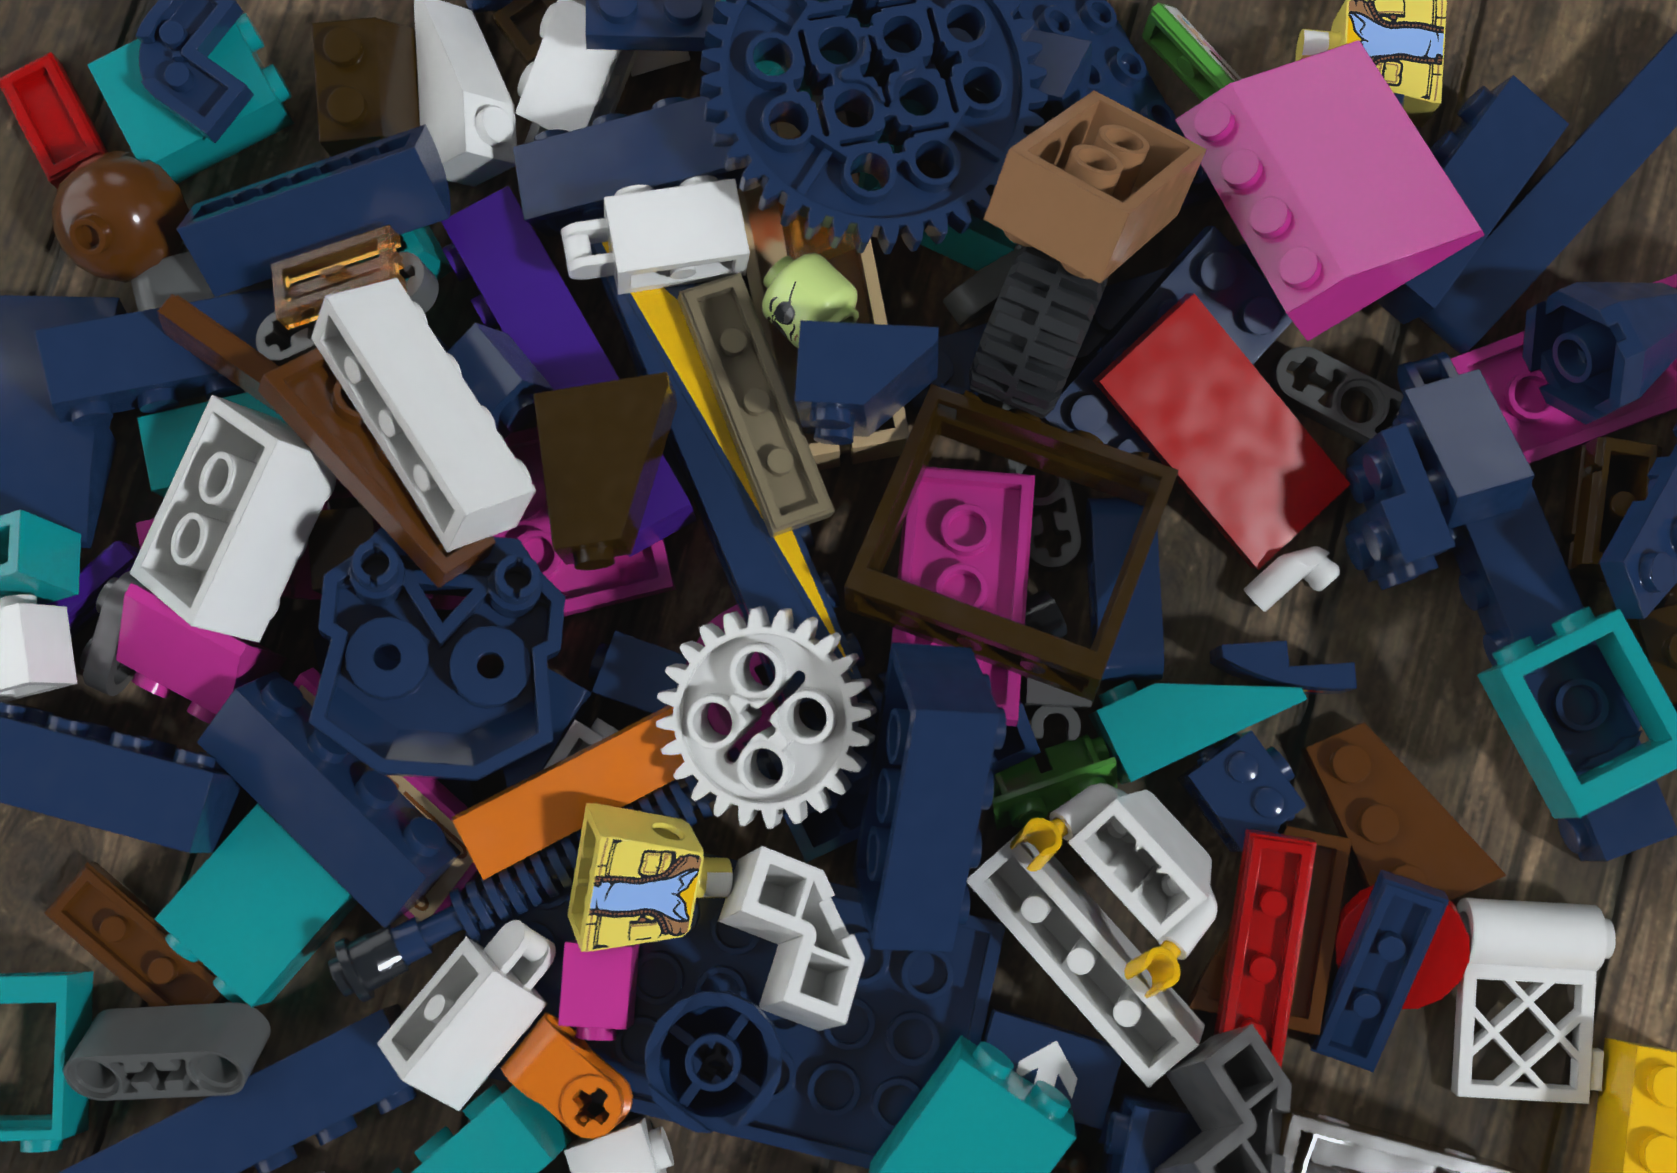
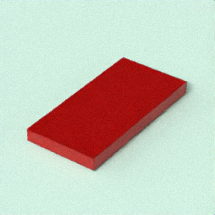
M1186 293L1093 380L1163 465L1179 470L1176 480L1251 568L1259 570L1350 485L1349 481L1195 293Z

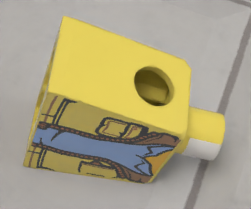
M1345 0L1333 20L1331 31L1301 30L1296 47L1295 61L1359 40L1392 92L1405 94L1403 109L1414 126L1423 127L1439 107L1442 99L1447 0Z
M586 803L567 914L581 952L683 937L690 931L696 898H727L730 895L733 882L732 865L728 858L704 857L703 848L690 824L682 819L597 803Z

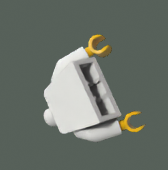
M1098 783L1090 785L1051 812L1049 816L1050 821L1044 818L1031 819L1010 844V849L1012 850L1019 843L1028 842L1039 851V854L1026 869L1033 872L1041 870L1061 847L1062 838L1068 840L1072 848L1160 944V947L1152 948L1130 960L1124 970L1125 978L1129 980L1147 969L1152 977V986L1146 992L1145 998L1153 997L1175 985L1180 977V966L1177 959L1184 960L1187 958L1215 920L1218 911L1217 901L1210 886L1212 859L1207 851L1156 796L1147 789L1127 794L1125 791L1108 784Z

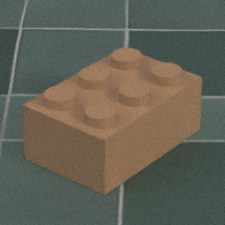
M1094 90L1009 149L984 220L1002 229L1006 237L1014 243L1026 247H1034L1060 261L1063 268L1072 275L1084 279H1092L1100 284L1177 217L1207 149Z

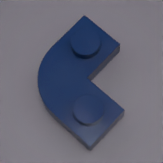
M158 0L145 16L136 33V37L141 42L139 51V67L143 79L141 82L164 108L216 144L254 96L246 84L208 58L244 11L236 0Z

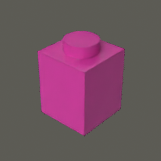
M576 939L565 942L558 1026L576 1027L575 1038L595 1041L616 1040L617 1029L627 1030L632 1026L635 1016L640 944L581 952Z

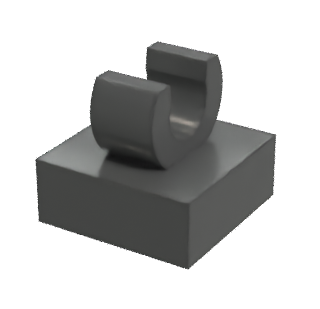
M1028 677L1021 683V702L1023 707L1037 709L1029 721L1035 739L1043 738V722L1048 715H1058L1066 724L1065 740L1075 741L1081 730V721L1076 711H1085L1092 707V701Z

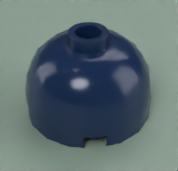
M702 991L679 1000L656 1022L645 1046V1073L649 1081L648 1087L652 1099L671 1121L696 1133L724 1132L749 1124L770 1104L781 1079L782 1046L773 1022L756 1003L733 992ZM723 1044L729 1049L727 1056L722 1053ZM715 1045V1051L706 1056L707 1046L712 1049ZM714 1060H718V1061H720L721 1063H723L724 1065H723V1066H715V1065L711 1064L710 1062H712V1061H714Z

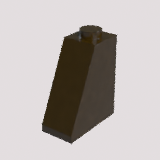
M667 372L533 394L553 550L566 565L574 564V568L577 570H597L614 565V557L632 554L677 408L676 392Z

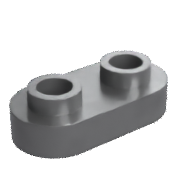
M130 571L124 573L119 578H111L100 591L96 602V610L100 615L95 633L84 647L79 664L84 669V683L109 696H115L123 691L136 673L135 670L116 661L124 594L131 583L146 588L130 574Z

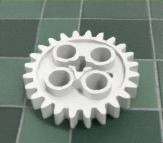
M760 606L751 609L747 627L742 616L737 611L724 615L725 633L713 623L699 628L706 647L694 641L682 643L679 648L683 656L690 663L689 665L676 663L667 666L665 672L679 685L678 688L667 689L658 693L657 699L674 707L673 714L656 721V727L675 731L676 740L668 743L661 751L663 755L681 754L685 761L673 774L675 780L686 778L692 774L699 780L691 796L694 801L710 792L717 796L714 805L715 816L719 817L733 805H737L739 824L746 826L753 821L758 810H761L764 822L769 829L774 828L781 822L783 808H785L794 824H798L807 818L806 800L814 809L822 813L832 805L826 787L840 795L845 794L852 787L842 769L859 772L866 766L867 762L853 748L854 746H866L874 741L875 735L868 730L858 727L860 720L872 716L877 711L875 706L858 703L856 694L870 686L871 681L864 678L850 679L847 672L856 664L859 656L855 653L838 659L833 652L840 641L841 635L836 632L821 641L815 638L818 627L817 618H808L798 629L793 628L792 609L785 608L778 611L773 624H770L765 607ZM755 652L764 653L774 663L776 674L771 686L761 685L751 676L749 665L750 659ZM797 671L804 672L806 676L804 683L771 716L770 722L772 726L756 734L743 749L736 762L729 761L727 759L728 751L760 719L762 712L759 708L777 699ZM804 697L813 698L824 707L827 721L823 731L811 730L801 721L799 704ZM712 702L726 707L731 714L732 729L728 736L717 733L709 724L707 715L708 708ZM760 748L770 749L781 759L783 772L780 780L769 779L758 769L756 759Z

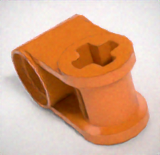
M544 1013L502 1065L501 1070L518 1090L541 1104L574 1134L581 1138L590 1139L604 1136L627 1118L633 1102L631 1086L626 1078L594 1052L585 1040L575 1038L576 1031L570 1026H558L559 1018L550 1013ZM600 1088L608 1095L603 1104L606 1111L595 1117L587 1110L592 1101L589 1094Z

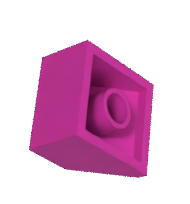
M131 583L124 594L116 661L136 671L131 681L137 686L165 699L168 698L171 691H174L192 701L187 712L210 724L236 688L275 670L279 673L287 659L255 641L189 625L150 590Z

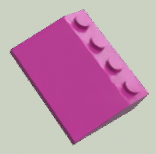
M1359 40L1232 82L1175 119L1186 139L1207 149L1200 164L1287 315L1307 341H1310L1484 236L1481 227Z

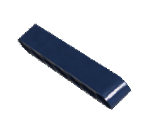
M1677 32L1490 232L1437 307L1418 317L1460 355L1468 352L1490 330L1677 127Z

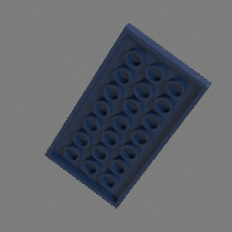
M576 832L570 834L574 843L579 841ZM560 840L555 842L558 850L563 849ZM545 848L540 850L543 859L548 857ZM703 852L704 857L726 858ZM529 856L524 858L528 866L532 865ZM728 858L734 874L738 860ZM514 865L509 866L512 874L516 873ZM498 873L494 874L493 876L496 881H500ZM480 875L478 885L480 886L481 890H483L485 888L483 886ZM560 880L555 882L560 895L550 899L544 888L540 890L544 899L543 904L535 907L527 896L525 901L529 911L521 915L517 913L513 905L509 906L513 919L506 923L512 920L523 922L532 930L552 941L555 945L556 953L553 963L534 986L547 1005L535 1018L530 1028L521 1035L493 1069L488 1078L511 1083L501 1070L502 1065L544 1013H550L559 1018L565 942L576 939L567 916L572 889L566 891ZM829 882L835 894L831 899L848 935L854 934L865 957L847 1022L845 1025L818 1031L762 1010L773 1022L782 1046L781 1079L770 1104L749 1124L724 1132H714L869 1169L873 1157L959 1037L962 1035L976 1046L981 1042L1006 926L1003 922L969 915L965 925H958L953 952L873 949L857 888ZM696 898L691 928L683 937L640 944L634 1024L627 1030L617 1029L616 1040H585L594 1052L622 1074L629 1082L633 1093L630 1112L671 1121L652 1099L648 1087L649 1081L645 1073V1046L656 1022L679 1000L702 991L733 992L748 999L759 1007L778 944L718 922L725 898ZM494 913L498 927L487 931L482 922L478 921L482 935L471 939L466 932L465 937L485 948L506 923H503L498 914ZM723 1044L722 1053L727 1056L729 1049ZM715 1045L712 1049L707 1046L706 1056L715 1051ZM714 1060V1061L710 1062L711 1064H713V1065H715V1066H723V1065H724L723 1063H721V1062L718 1061V1060ZM600 1088L589 1094L592 1099L591 1102L601 1105L604 1104L608 1097L606 1092Z

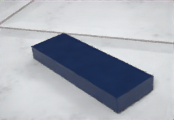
M1381 869L1325 999L1320 1035L1310 1034L1308 1042L1311 1051L1374 1072L1449 903L1445 891Z

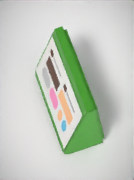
M1157 3L1151 9L1142 38L1201 102L1228 84L1242 79L1177 8Z

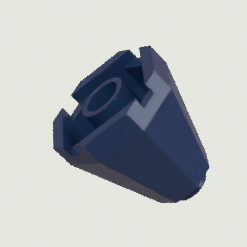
M1577 282L1557 290L1547 297L1549 299L1534 305L1526 311L1522 357L1530 373L1541 369L1548 384L1538 387L1545 402L1585 425L1639 399L1677 358V289L1664 283Z

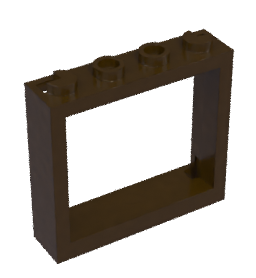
M931 384L844 585L845 610L942 646L972 648L975 657L979 660L1094 701L1179 470L1149 460V453L1137 451L1128 453L1105 445L1101 439L1089 432L1082 430L1068 432L1045 424L1039 417L1020 409L1005 410L982 402L978 396L968 390H965L964 395ZM940 435L1144 506L1091 649L882 573Z

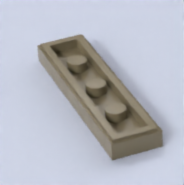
M739 272L680 291L678 302L770 538L831 517L835 512L741 273Z

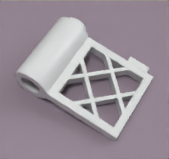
M1461 898L1457 903L1456 909L1469 934L1470 961L1460 983L1457 984L1451 1091L1459 1097L1589 1104L1590 1090L1602 1091L1604 1051L1599 1048H1592L1596 973L1602 967L1604 960L1612 957L1615 949L1616 937L1611 920L1604 918L1601 909L1597 905ZM1477 979L1502 980L1516 996L1491 1021H1488L1476 1008ZM1515 981L1533 983L1523 991ZM1555 983L1574 984V1009L1554 1025L1534 1001ZM1527 1008L1548 1032L1519 1056L1499 1032ZM1476 1020L1480 1024L1482 1029L1474 1035V1026ZM1571 1031L1572 1044L1565 1037ZM1493 1039L1513 1063L1493 1081L1472 1079L1473 1056ZM1557 1043L1571 1057L1569 1085L1544 1084L1530 1068ZM1524 1074L1532 1083L1515 1081Z

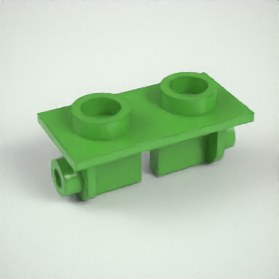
M1088 734L1078 737L1075 741H1066L1044 749L1051 768L1050 771L1040 773L1033 756L993 775L994 793L992 809L996 829L998 830L1010 825L1015 828H1023L1031 819L1045 818L1048 812L1056 810L1090 785L1103 783L1117 788V761L1115 756L1110 758L1103 737L1099 736L1090 739Z

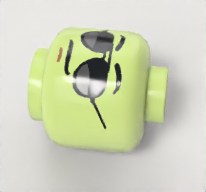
M818 253L804 254L795 260L791 256H785L771 267L763 280V284L767 287L762 300L763 315L796 347H799L800 320L856 323L859 317V312L854 309L857 303V289L830 262Z

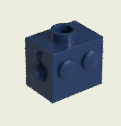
M1252 730L1241 734H1232L1228 737V741L1222 745L1215 746L1213 743L1198 753L1200 758L1196 760L1197 764L1177 778L1230 852L1243 851L1246 829L1278 833L1277 830L1285 821L1293 820L1295 814L1306 807L1304 801L1289 782L1295 776L1288 762L1274 747L1270 746L1265 749Z

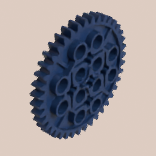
M1022 0L716 1L712 21L715 24L707 25L704 45L710 49L702 50L700 70L707 73V75L701 78L700 96L711 99L705 103L704 121L719 123L713 129L711 140L713 146H731L725 155L723 164L725 169L732 170L746 167L739 186L742 192L755 189L761 185L764 190L758 208L764 211L773 207L778 202L784 205L780 222L782 226H788L798 216L806 219L804 237L810 240L820 230L821 226L829 228V242L832 248H837L843 240L845 233L853 234L857 253H863L870 238L877 237L883 253L890 254L896 243L897 236H902L904 243L911 252L917 251L922 241L924 230L928 237L938 245L943 242L948 233V224L959 234H962L967 230L972 221L971 215L983 220L1009 149L1044 125L1045 120L1037 115V113L1041 112L1047 102L1048 94L1037 88H1040L1047 76V69L1032 65L1038 59L1043 47L1041 43L1024 41L1034 26L1033 19H1013ZM857 14L858 20L854 17L848 18V15ZM859 21L863 24L870 23L869 27H860ZM949 29H962L972 37L973 41L963 42L958 40L950 33ZM885 40H901L910 47L911 52H896L886 44ZM836 50L841 52L849 62L845 64L831 63L820 52ZM930 60L931 64H935L936 69H926ZM761 61H772L779 64L785 73L778 76H770L762 73L755 64ZM940 73H949L946 82L944 78L940 77ZM803 76L805 84L810 87L812 94L822 95L818 109L816 108L815 101H811L808 92H799ZM975 88L982 91L988 97L990 103L979 104L972 101L966 95L964 89ZM911 99L920 102L926 108L928 114L924 116L911 114L903 108L900 101ZM840 111L854 112L863 119L865 125L861 127L847 126L837 118L835 113ZM777 122H787L794 125L799 130L801 136L795 139H784L775 134L770 126ZM881 136H888L892 145H903L900 153H893L889 143H879ZM930 161L941 168L944 177L932 179L925 176L919 171L916 162ZM857 172L871 174L879 181L881 189L876 191L864 190L854 183L851 175Z

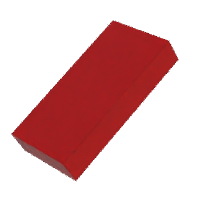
M52 52L0 78V88L48 181L58 189L59 184L81 163L95 156L108 153L61 61Z

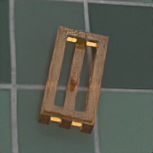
M386 225L271 264L276 320L288 330L316 321L325 296L398 278L405 291H407L406 280L399 273V270L404 269L403 258L396 250V248L401 247L399 234L390 225ZM379 254L378 258L348 268L344 267L345 265ZM318 274L321 276V277H318V278H315V279H312V280H309V281H306V282H303V283H300V284H297V285H294V286H291V287H290V284H291V283H294V282H297V281H300V280H303V279H306V278H309V277H312V276H315V275H318Z

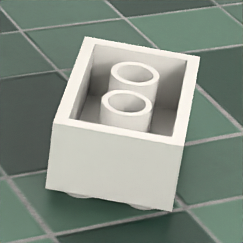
M211 395L130 574L189 625L260 642L269 621L274 617L279 608L281 595L297 561L306 551L308 538L325 501L330 498L335 489L337 477L297 433L279 419Z

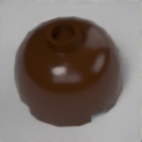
M115 150L95 156L81 163L59 184L53 203L52 216L54 233L62 250L78 267L98 278L126 283L159 264L163 258L183 253L185 243L182 244L183 240L177 228L188 214L189 209L179 186L161 166L149 159L140 162L133 157L124 156L129 152Z

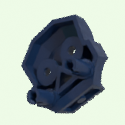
M381 527L367 542L361 544L351 557L326 573L323 579L318 630L321 636L330 641V646L309 723L380 775L478 781L553 741L547 660L557 656L561 650L565 596L540 571L536 561L531 558L520 539L493 537L496 543L488 557L438 588L384 528ZM425 593L462 596L465 598L442 623ZM387 646L397 649L401 654L398 666L392 670H382L374 663V656L379 649ZM494 655L502 661L503 672L496 678H485L477 670L478 661L483 656Z

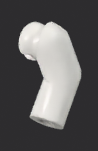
M1313 546L1279 556L1244 588V591L1258 607L1266 612L1300 580L1304 579L1308 582L1313 590L1322 591L1339 576L1340 569L1335 562L1327 557L1330 552L1321 547Z

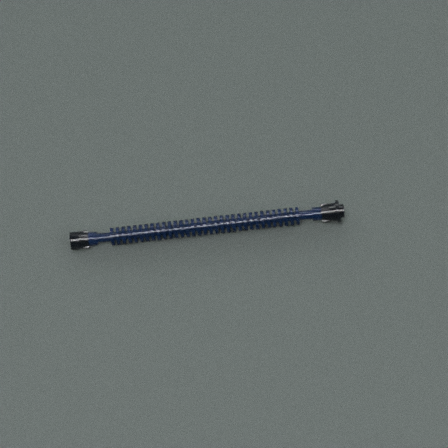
M1041 590L1027 597L1026 626L1059 638L1067 635V626L1063 615L1052 596L1046 590ZM882 671L875 676L879 688L870 679L871 685L863 690L864 695L861 692L856 694L858 703L876 707L877 712L860 720L858 727L862 726L863 729L868 730L872 734L877 732L875 718L879 721L886 671ZM821 703L817 704L820 718H817L811 708L802 712L806 727L815 731H823L826 726L827 715ZM751 739L742 743L743 748L748 745ZM736 746L728 751L731 762H736L740 756ZM760 748L756 759L758 769L769 779H772L769 772L774 771L778 780H780L783 772L781 759L770 749ZM692 774L684 778L687 786L683 788L680 787L677 780L669 782L668 786L672 793L665 796L661 787L652 791L657 800L652 804L649 803L646 795L637 799L642 808L638 811L679 819L684 817L686 822L693 827L698 824L693 811L699 809L704 820L712 817L713 813L708 804L713 801L715 803L717 796L710 792L694 801L691 796L699 780L696 781ZM631 803L622 807L624 809L634 810ZM582 829L576 831L579 841L574 843L570 835L560 840L563 849L558 850L555 843L545 847L548 857L543 859L540 851L529 856L532 865L528 866L525 860L522 859L513 864L516 873L512 874L509 867L498 872L500 878L498 882L493 875L484 880L481 877L485 888L481 890L475 879L465 883L469 896L467 898L459 887L449 892L453 905L422 921L415 916L394 928L390 924L386 928L383 927L373 933L365 934L351 942L347 938L336 941L335 951L337 956L330 959L328 965L337 987L345 997L355 993L362 1002H366L375 997V989L408 971V966L411 963L433 953L432 945L463 929L466 930L471 939L482 935L478 921L482 922L487 931L498 927L494 913H497L501 921L506 923L513 919L510 905L514 906L519 915L529 911L525 897L528 896L532 904L537 907L544 903L540 892L541 889H545L550 899L560 895L555 883L559 880L566 891L572 889L573 879L571 874L575 872Z

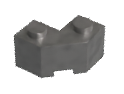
M1253 1024L1211 1036L1165 1073L1202 1132L1154 1169L1155 1173H1285L1286 1156L1279 1155L1282 1114L1290 1112L1292 1084Z

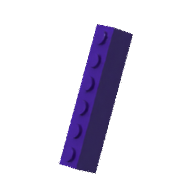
M509 186L449 216V219L441 221L452 243L441 249L460 282L469 277H472L481 294L470 299L484 326L495 330L500 328L502 332L509 334L551 385L553 390L620 380L533 227L524 220L523 210ZM663 454L632 554L628 555L629 557L697 521L691 502Z

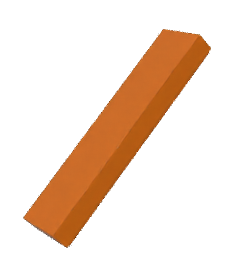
M668 705L452 816V821L482 879L484 880L582 829L586 803H597L622 808L675 780L673 774L685 761L681 754L663 755L661 751L668 743L676 740L675 731L656 727V721L673 714L674 707Z

